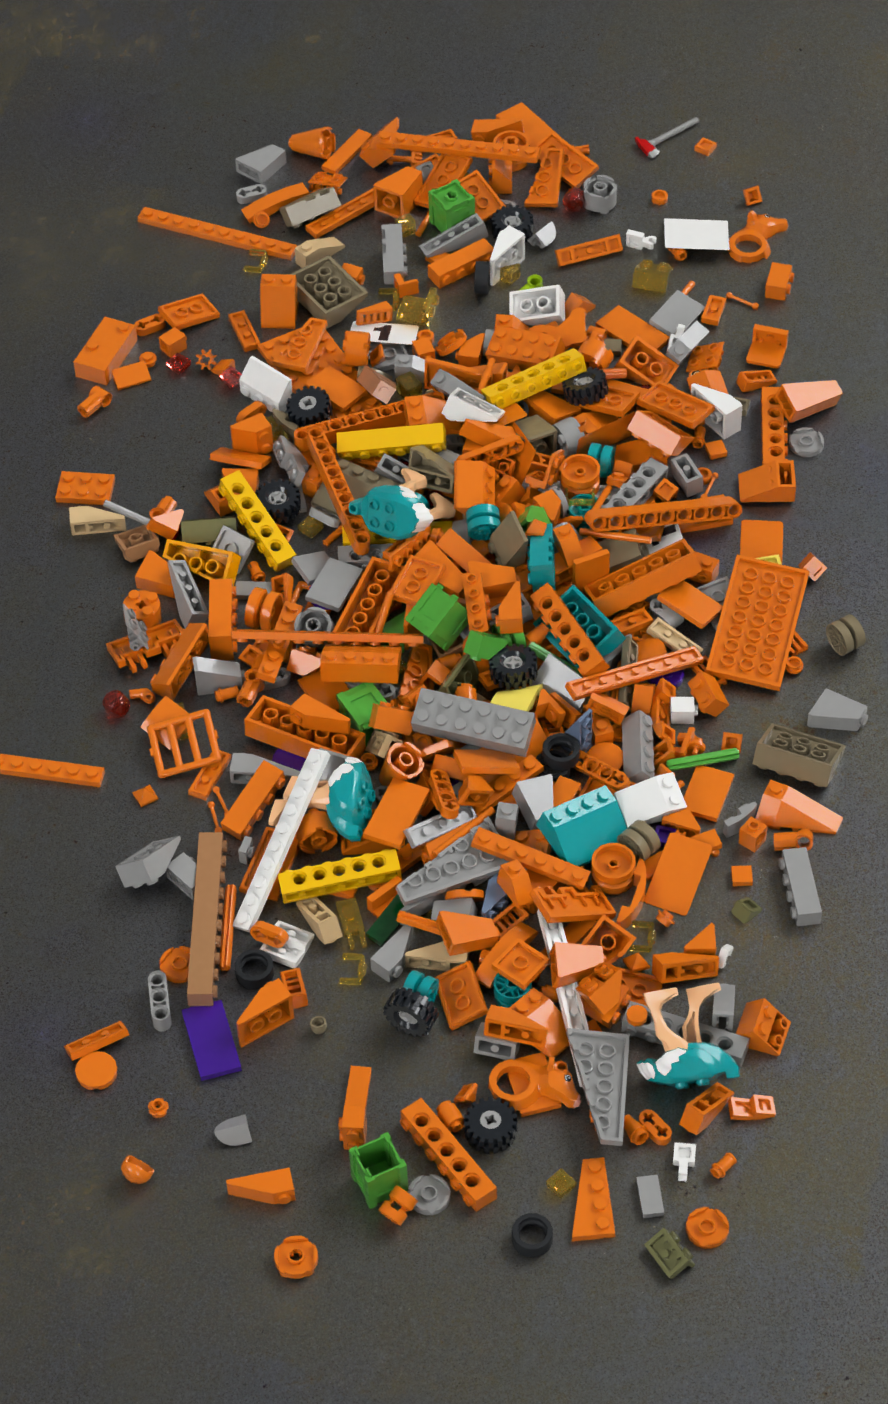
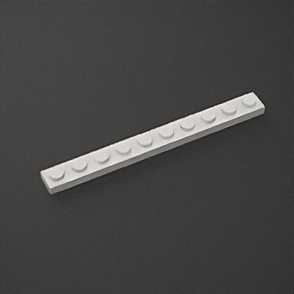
M315 748L310 749L233 922L235 929L250 933L251 927L258 921L330 758V754L327 751Z
M538 909L537 914L547 955L550 959L549 953L554 942L567 943L562 922L547 923ZM577 982L556 988L566 1031L567 1028L589 1030L581 996L575 989L578 987ZM572 1053V1057H573V1061H574V1065H575V1069H576V1073H577L579 1085H580V1087H583V1086H582L581 1079H580V1076H579V1073H578V1069H577V1066H576V1063H575V1060H574V1056H573V1053Z

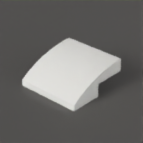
M278 920L275 926L284 929L288 933V941L282 948L263 944L259 950L268 953L273 961L295 969L309 949L315 934Z

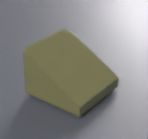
M747 897L737 900L731 913L745 924L761 913L763 909L751 898Z

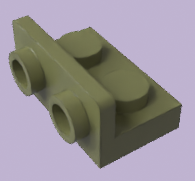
M663 1228L644 1245L666 1275L673 1279L688 1265L692 1268L695 1266V1263L692 1261L694 1256L687 1247L683 1248L679 1244L681 1239L675 1231L672 1230L670 1232Z

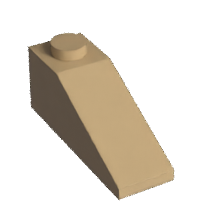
M335 237L307 240L295 248L296 264L304 268L328 255H334L345 248V245Z
M91 506L69 507L72 536L127 531L124 515Z
M317 897L296 902L300 912L322 943L330 944L343 937L337 916Z
M439 942L406 952L405 963L406 967L448 971L469 961L470 952L449 956L444 942Z

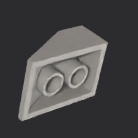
M180 835L153 841L117 864L115 867L124 888L131 886L138 888L145 883L152 885L158 882V878L165 873L180 843Z

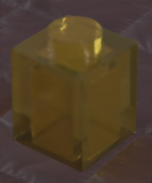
M409 371L396 378V391L403 398L422 395V383Z

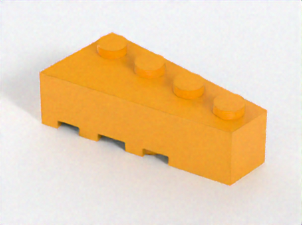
M170 539L166 541L162 556L168 560H185L191 572L207 580L232 579L233 586L241 556L232 551Z

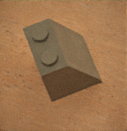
M536 414L515 422L536 452L550 456L556 452L557 429Z
M635 528L623 532L626 534L639 535ZM605 539L598 542L603 550L608 549L610 553L609 574L650 555L645 543Z

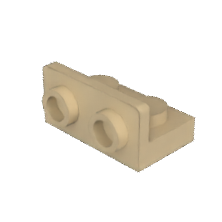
M374 729L365 751L384 758L391 747V742L403 743V741L399 740V735L393 732Z

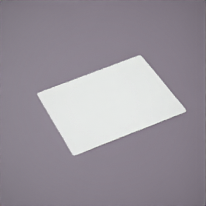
M664 219L665 248L729 250L728 221Z

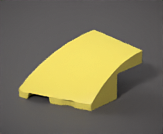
M543 684L527 686L526 688L521 687L517 690L498 691L490 703L529 712L533 708L535 701L538 700Z

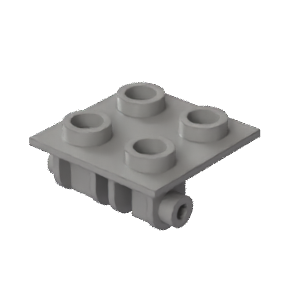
M122 604L130 648L138 651L144 646L148 650L149 638L146 634V625L143 621L136 619L133 609H128L125 604Z

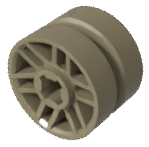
M848 614L826 626L827 639L831 647L839 655L843 656L863 646L866 642L863 627L853 615Z
M636 820L617 837L619 844H623L632 850L635 855L636 864L639 858L645 861L661 847L659 836L655 830L642 820Z

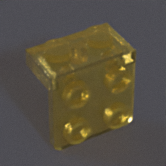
M644 259L643 262L641 261L635 266L632 287L666 293L669 274L673 271V267L669 266V263L660 262L655 264L652 260Z
M430 287L426 299L408 295L404 296L396 315V320L429 326L432 317L435 315L436 306L439 305L440 296L437 295V288Z

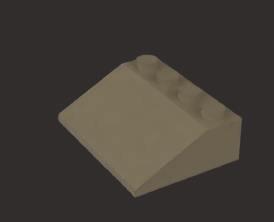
M330 255L289 274L296 275L298 301L315 318L327 320L326 329L341 322L368 296V292Z
M343 458L337 461L354 500L365 497L367 492L374 487L401 485ZM322 482L311 500V504L338 516L324 482Z
M772 723L757 743L752 764L757 765L760 769H770L780 775L795 777L799 781L812 782L818 787H827L834 776L846 745Z

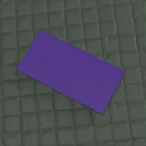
M222 1000L214 1001L213 1006H194L182 1009V1016L201 1081L242 1071Z

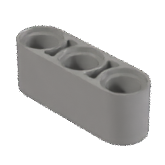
M153 971L148 976L151 1016L154 1028L157 1031L163 1032L167 1031L172 1024L168 985L164 972Z

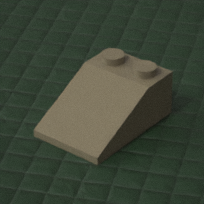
M514 510L510 511L491 534L488 549L491 554H494L496 565L514 567L515 569L517 566L525 564L528 539Z

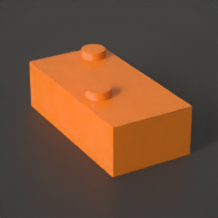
M104 317L73 362L76 377L107 386L112 379V370L121 366L138 341L136 325Z

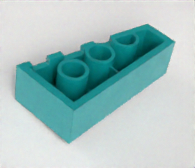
M550 523L547 524L544 536H527L528 544H530V546H527L528 557H530V560H527L528 571H530L528 573V584L532 585L533 592H536L547 582L556 590L553 524Z

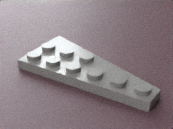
M489 816L481 824L473 827L464 837H460L440 852L435 859L428 861L424 864L423 868L414 872L396 886V891L404 906L499 873L500 865L509 861L471 847V842L478 827L498 834Z
M567 1028L566 1034L600 1144L622 1146L630 1035Z

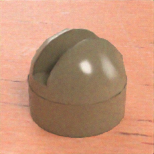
M323 1016L313 1017L310 1020L311 1030L315 1034H323L327 1029L326 1019Z

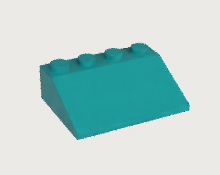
M574 584L560 597L602 657L613 652L626 639L621 631ZM541 616L533 623L535 627L544 623ZM549 631L546 638L574 667L579 668L578 664L574 665L569 659L568 655H570V652H565L560 646V638L556 639Z
M606 785L544 811L536 824L558 857L579 867L590 863L594 851L601 845L618 843L617 837L627 829L617 800Z

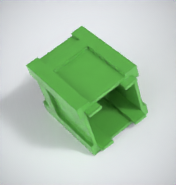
M457 179L438 189L428 191L429 222L435 225L441 233L475 214L474 196L469 194Z
M432 583L406 616L405 620L447 652L468 624L466 606H462L457 601L459 597L455 594L448 595L443 591L444 587L438 583L436 586Z
M362 683L345 692L342 691L336 694V699L339 703V713L351 719L350 728L366 733V746L374 731V728L369 726L373 703L387 702L373 683Z
M388 1132L371 1142L349 1149L351 1176L364 1194L369 1209L389 1199V1194L395 1185L408 1192L407 1165L404 1159L399 1157Z

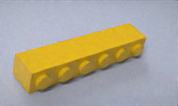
M443 423L337 433V454L339 458L347 461L354 458L369 459L375 456L383 457L384 453L387 455L403 456L410 453V447L424 445L435 453L447 450L446 429Z

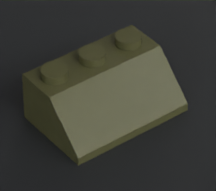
M237 516L182 520V542L196 545L200 542H205V545H214L223 525L238 532Z
M466 653L457 662L437 691L454 695L456 688L461 686V683L472 684L473 688L477 687L480 683L478 679L479 671L475 661L470 658L469 654Z

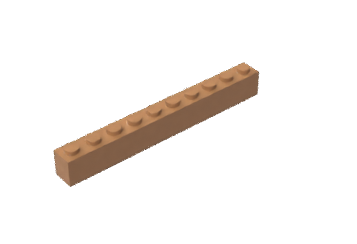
M199 832L187 986L189 1006H213L214 998L218 997V986L215 985V981H219V969H216V964H220V952H217V948H221V936H218V932H222V919H219V915H223V903H220V901L224 899V887L221 886L225 883V871H223V868H226V856H224V852H227L228 848L227 840L223 838V832Z

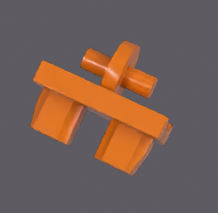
M689 727L687 733L678 734L677 742L681 747H673L675 758L705 752L706 745L703 743L702 738H698L695 735L694 727Z

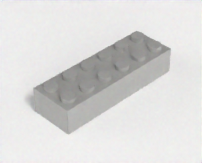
M421 688L411 720L413 732L523 757L527 755L536 723L535 713L426 688Z

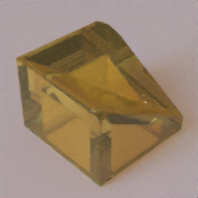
M409 213L395 219V224H402V238L416 233V221Z
M519 263L500 268V281L510 286L520 278Z

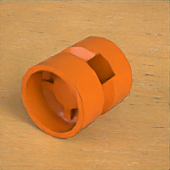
M395 1185L389 1194L390 1199L385 1200L378 1211L398 1226H401L408 1217L407 1211H412L418 1200L401 1187ZM395 1204L401 1207L398 1211L393 1208Z

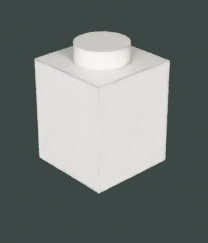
M671 697V724H694V716H698V704L694 705V697Z

